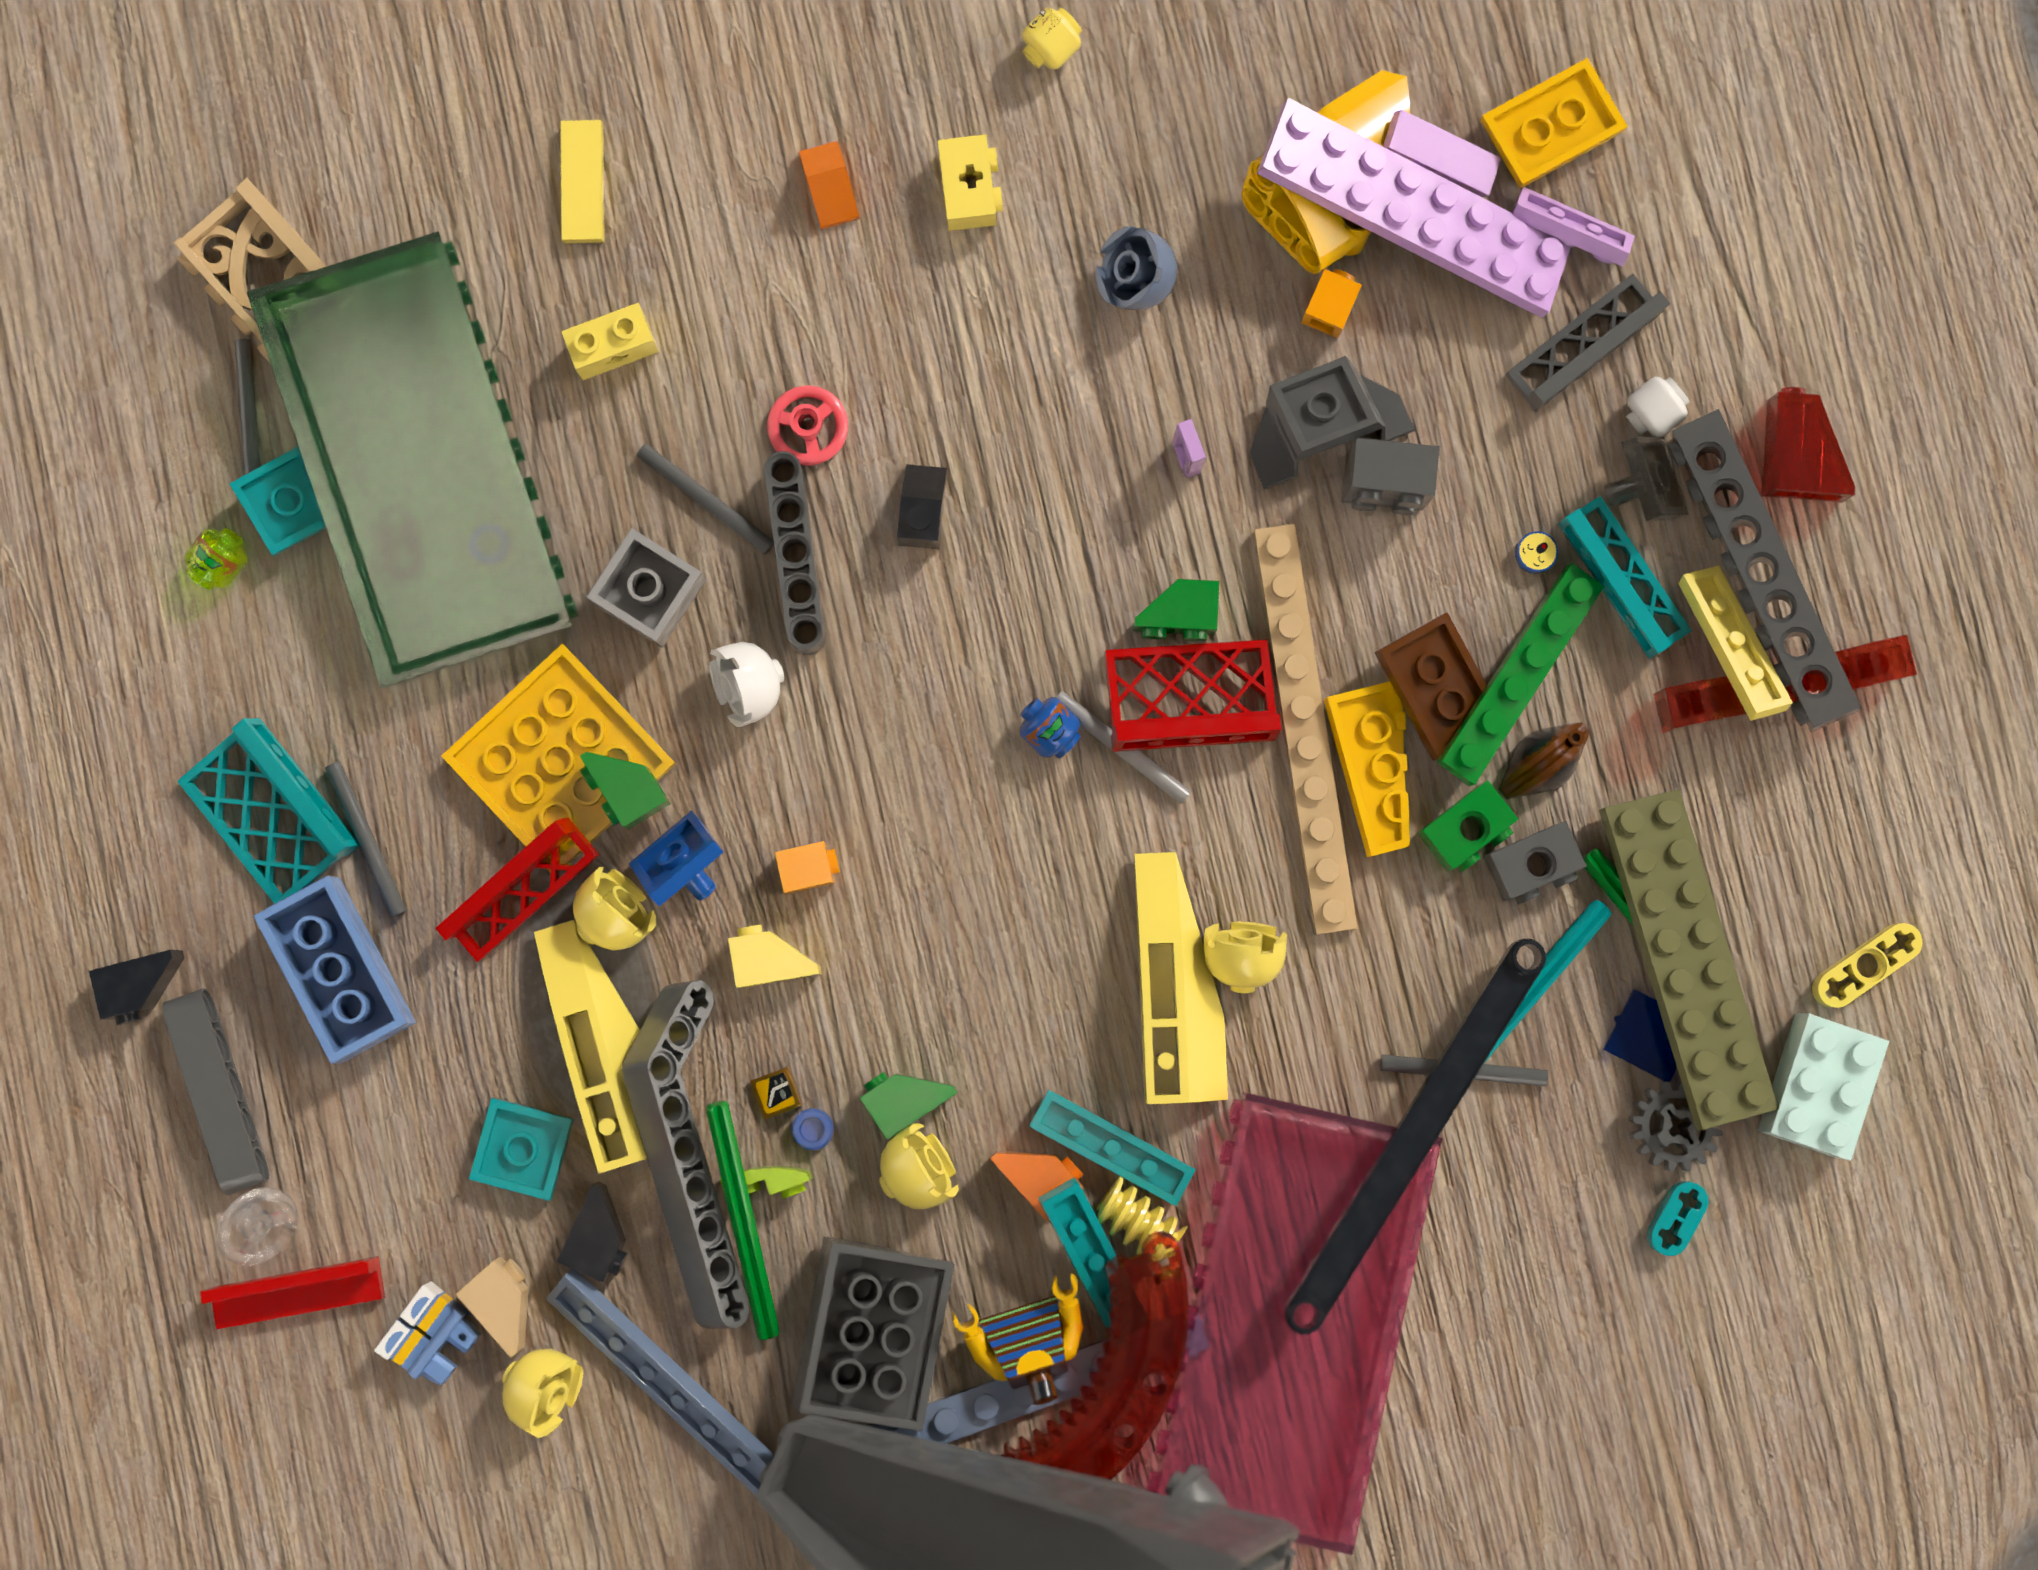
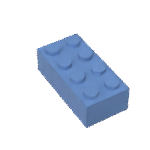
M326 876L254 915L262 934L331 1064L344 1063L417 1023L340 878Z

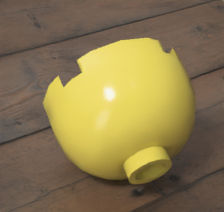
M599 867L576 891L573 900V913L577 923V931L584 941L592 945L596 944L604 949L614 951L631 948L655 928L656 915L653 909L647 914L645 908L640 903L644 902L647 898L629 878L615 869H611L606 874L603 872L604 867Z
M1239 921L1231 922V930L1219 931V924L1206 928L1204 935L1205 963L1213 976L1220 982L1230 985L1231 991L1236 993H1252L1255 991V987L1266 985L1275 979L1282 970L1286 956L1287 934L1283 932L1280 937L1276 936V927L1255 922Z
M912 1123L889 1140L881 1153L880 1171L882 1176L879 1181L884 1193L889 1198H895L899 1203L911 1209H931L955 1197L959 1188L958 1185L951 1188L950 1177L955 1175L956 1171L947 1151L933 1133L925 1137L922 1132L918 1131L924 1127L920 1123Z
M538 1349L524 1355L518 1361L512 1362L507 1367L502 1379L504 1384L502 1403L509 1419L519 1428L537 1438L547 1436L554 1431L564 1420L558 1417V1414L562 1411L565 1402L572 1408L581 1389L584 1372L583 1368L576 1364L578 1361L553 1349Z

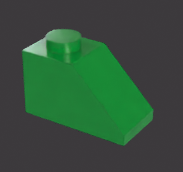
M882 1072L863 1085L867 1093L861 1096L860 1099L888 1140L957 1094L958 1091L951 1084L897 1073L888 1078L885 1072Z

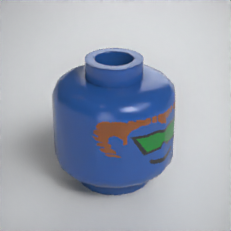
M1057 697L1047 698L1043 702L1035 698L1020 714L1024 719L1020 726L1021 737L1044 758L1054 755L1057 758L1063 757L1075 746L1081 737L1078 733L1080 720Z

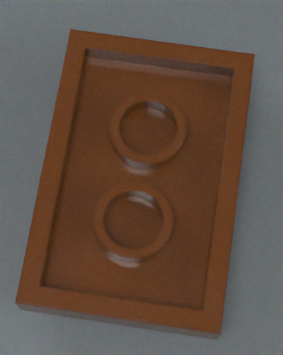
M1448 612L1374 652L1433 761L1439 759L1487 686Z

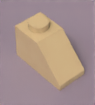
M501 1256L493 1260L455 1295L508 1356L512 1358L525 1347L529 1287L523 1282L526 1278L523 1270L513 1260L509 1259L506 1262Z

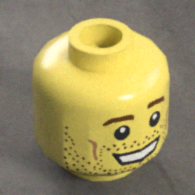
M1060 7L1057 11L1052 8H1046L1022 31V38L1026 44L1022 52L1036 68L1039 69L1044 64L1052 70H1057L1080 48L1081 40L1079 34L1082 32V29L1076 20L1063 8Z

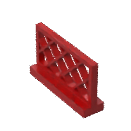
M1267 639L1111 649L1104 652L1112 724V752L1274 741L1281 731L1280 714H1276ZM1258 652L1260 667L1252 677L1233 662L1240 653ZM1227 653H1233L1230 658L1224 655ZM1201 655H1212L1223 664L1212 679L1193 665ZM1183 656L1193 657L1188 661ZM1171 657L1183 667L1171 682L1152 668L1160 658ZM1153 658L1148 664L1143 660ZM1131 660L1142 671L1129 685L1116 674L1115 661ZM1227 668L1246 683L1234 698L1215 683ZM1187 671L1205 685L1194 700L1175 686ZM1146 674L1165 688L1153 703L1134 689ZM1260 674L1262 679V685L1256 681ZM1118 686L1124 690L1120 697L1118 695ZM1249 687H1252L1264 697L1265 711L1251 712L1239 703L1238 700ZM1209 689L1228 703L1220 714H1209L1198 705V702ZM1169 692L1188 706L1179 717H1169L1157 708L1158 704ZM1128 695L1147 709L1139 719L1121 720L1120 704ZM1232 707H1233L1236 711H1238V713H1228V712L1231 710ZM1191 711H1194L1197 714L1193 716H1187ZM1151 713L1157 717L1146 719Z

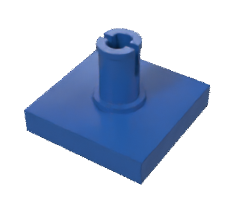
M691 810L634 858L629 865L648 895L660 907L683 886L697 900L701 901L707 898L714 891L716 885L703 869L724 852L702 821Z

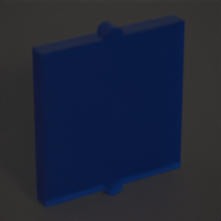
M1633 989L1621 1014L1614 1017L1616 1024L1603 1050L1662 1081L1670 1083L1677 1066L1657 1000Z

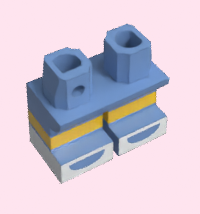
M431 1281L422 1285L400 1315L401 1318L396 1320L374 1351L386 1360L391 1359L402 1366L415 1380L420 1376H424L426 1379L442 1386L455 1371L457 1365L440 1352L450 1342L466 1354L481 1336V1333L466 1319L470 1312Z

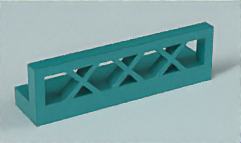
M1601 496L1581 509L1575 510L1558 523V526L1591 575L1604 586L1602 591L1648 659L1658 655L1673 643L1692 632ZM1595 509L1605 522L1603 537L1597 535L1585 517ZM1610 531L1612 532L1616 540L1609 539ZM1607 546L1618 547L1624 550L1628 556L1625 571L1620 569L1607 550ZM1633 565L1639 574L1632 573ZM1631 579L1645 582L1650 588L1651 593L1648 605L1643 603L1630 584ZM1656 599L1658 600L1662 608L1655 607ZM1653 614L1668 616L1678 631L1666 637L1653 618Z

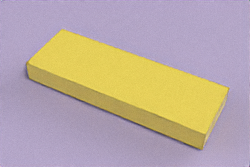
M601 120L561 121V232L564 244L604 243L603 123Z

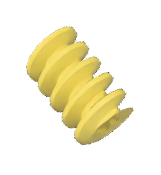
M1119 1176L1097 1205L1096 1209L1099 1211L1097 1219L1100 1224L1109 1219L1112 1221L1109 1234L1112 1236L1124 1229L1126 1231L1123 1240L1125 1246L1137 1239L1139 1241L1137 1255L1140 1256L1149 1249L1152 1250L1150 1264L1154 1266L1170 1254L1188 1226H1184L1175 1232L1178 1221L1176 1217L1171 1216L1161 1222L1164 1208L1157 1206L1148 1212L1151 1199L1144 1196L1134 1202L1137 1188L1131 1186L1121 1192L1124 1179Z

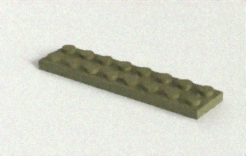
M1680 789L1602 808L1599 810L1600 817L1696 1131L1777 1110V1101Z

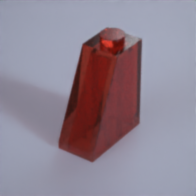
M1801 387L1782 388L1781 392H1777L1767 400L1762 496L1843 503L1855 495V484L1820 395L1806 394V389Z

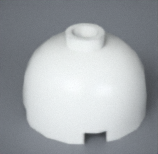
M746 642L729 644L711 650L710 654L716 656V660L709 662L712 684L720 705H725L728 701L734 713L727 716L730 722L736 727H742L766 717L775 708L780 696V683L784 681V673L777 659L771 660L766 651L755 644Z

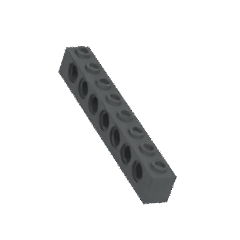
M1717 409L1673 429L1672 439L1674 442L1668 445L1670 453L1678 467L1685 465L1691 479L1685 481L1687 489L1694 503L1702 501L1708 513V516L1702 518L1711 539L1719 538L1725 549V552L1720 554L1721 561L1729 577L1737 575L1743 589L1737 591L1739 599L1747 614L1754 611L1760 624L1759 627L1755 628L1756 635L1765 651L1772 649L1778 662L1773 667L1784 687L1789 686L1796 701L1791 704V709L1798 724L1802 726L1807 723L1810 732H1813L1857 713L1861 706L1720 410ZM1711 453L1720 459L1721 464L1714 470L1706 471L1698 466V458L1703 454ZM1721 490H1731L1737 495L1738 501L1735 505L1725 508L1715 502L1714 496ZM1739 526H1747L1754 531L1756 537L1751 543L1743 545L1733 540L1732 531ZM1756 563H1765L1771 567L1773 576L1767 581L1759 582L1750 576L1749 569ZM1777 599L1783 600L1789 605L1791 613L1783 619H1775L1767 612L1766 606L1769 602ZM1790 637H1800L1806 641L1808 651L1802 656H1792L1786 652L1784 642ZM1809 674H1818L1825 680L1826 689L1819 694H1810L1803 688L1802 679Z

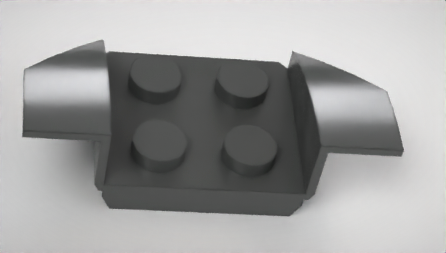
M1344 356L1270 385L1266 409L1254 437L1249 455L1264 489L1298 477V461L1374 431L1379 440L1391 441L1414 432L1415 427L1400 395L1359 374L1356 366Z

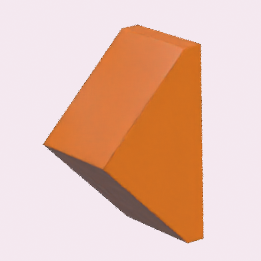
M838 141L799 151L821 230L860 219Z

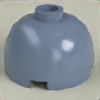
M1125 226L1114 232L1104 243L1100 253H1104L1105 256L1102 261V267L1096 266L1095 276L1098 290L1106 302L1125 310H1147L1163 302L1171 293L1176 282L1178 266L1176 256L1166 239L1145 228Z

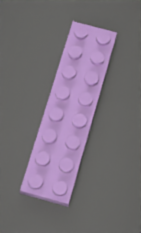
M1290 98L1283 103L1257 174L1541 318L1550 312L1571 246L1565 245L1562 240L1526 225L1514 216L1513 213Z

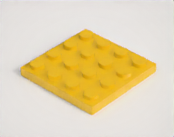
M563 643L441 755L525 847L555 820L569 817L590 844L612 825L601 806L607 802L599 787L592 790L580 772V769L585 766L580 756L585 752L645 765L652 771L657 781L676 765L673 759ZM571 838L560 846L559 864L569 865L582 853ZM551 855L543 862L551 863Z

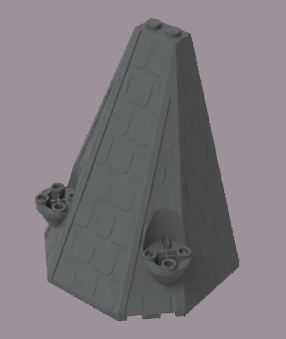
M813 1414L789 1422L782 1429L777 1439L779 1447L773 1460L764 1467L760 1475V1482L762 1484L755 1497L815 1570H1291L1296 1551L1290 1548V1545L1296 1541L1299 1534V1528L1282 1518L1231 1508L1222 1492L1210 1479L1209 1470L1201 1464H1192L1185 1474L1179 1470L1176 1471L1165 1488V1493L1169 1495L1166 1496L1113 1480Z

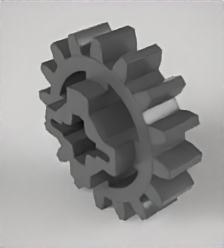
M1666 1081L1660 1082L1659 1093L1652 1088L1645 1089L1644 1091L1648 1098L1647 1102L1635 1100L1633 1103L1640 1110L1639 1116L1634 1115L1628 1118V1121L1638 1124V1130L1629 1134L1630 1138L1642 1141V1144L1636 1149L1637 1153L1641 1155L1649 1152L1652 1153L1649 1158V1164L1658 1166L1664 1160V1169L1674 1172L1677 1162L1684 1171L1691 1170L1692 1159L1699 1164H1705L1704 1150L1716 1152L1718 1148L1710 1141L1712 1136H1722L1723 1131L1713 1127L1701 1130L1700 1136L1697 1138V1131L1689 1105H1684L1678 1110L1672 1103L1668 1102V1099L1681 1098L1687 1101L1681 1081L1676 1082L1674 1090H1672L1670 1083ZM1653 1113L1655 1116L1653 1129L1650 1131L1649 1122L1651 1115ZM1671 1118L1681 1119L1682 1122L1678 1125L1679 1134L1669 1132L1673 1127L1670 1121ZM1675 1143L1679 1149H1682L1683 1153L1669 1154L1661 1150V1148Z

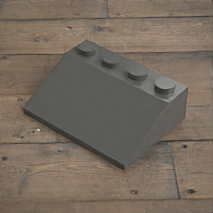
M824 1236L791 1402L794 1407L801 1413L923 1431L955 1263L871 1244Z

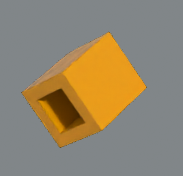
M1324 269L1301 323L1338 339L1362 285L1354 282L1355 277L1348 272L1339 269H1333L1331 272Z
M824 841L775 852L785 894L835 884L833 874L840 873L836 850H828L827 844Z

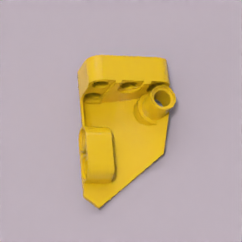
M1381 70L1324 106L1318 113L1383 146L1393 113L1400 109L1410 113L1407 76ZM1263 155L1251 162L1242 188V201L1248 212L1309 273L1317 274L1344 255L1354 256L1364 249L1371 231L1257 174Z

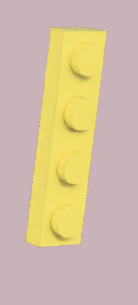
M1720 566L1684 574L1678 584L1750 721L1787 711L1793 702Z

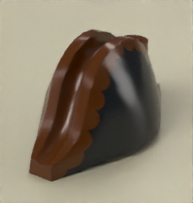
M1582 722L1531 732L1516 747L1498 789L1506 799L1548 792L1561 787L1571 778L1576 770L1590 731Z

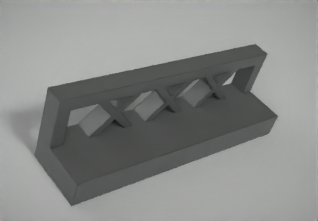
M1631 274L1510 369L1505 375L1533 410L1537 412L1658 317L1671 303L1661 291L1652 297L1636 276ZM1630 288L1643 305L1633 313L1617 312L1618 296ZM1611 302L1610 311L1601 310ZM1592 316L1609 318L1608 332L1601 338L1586 336L1587 320ZM1616 319L1623 320L1616 325ZM1580 327L1579 335H1570L1574 330ZM1560 341L1578 343L1577 357L1569 363L1554 361L1555 347ZM1585 344H1591V346L1584 350ZM1548 352V360L1539 359ZM1529 366L1546 367V381L1535 390H1532L1520 375ZM1553 368L1560 369L1553 375Z

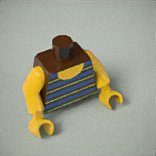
M1072 1273L1071 1282L1073 1286L1069 1290L1060 1289L1057 1285V1276L1053 1278L1052 1291L1054 1296L979 1319L975 1308L971 1304H967L972 1317L965 1323L958 1321L954 1311L951 1315L955 1327L959 1331L965 1332L963 1338L975 1363L996 1381H1009L1012 1389L1028 1385L1034 1405L1046 1404L1058 1398L1052 1377L1068 1372V1361L1076 1356L1083 1332V1323L1079 1301L1074 1297L1077 1293L1078 1280Z

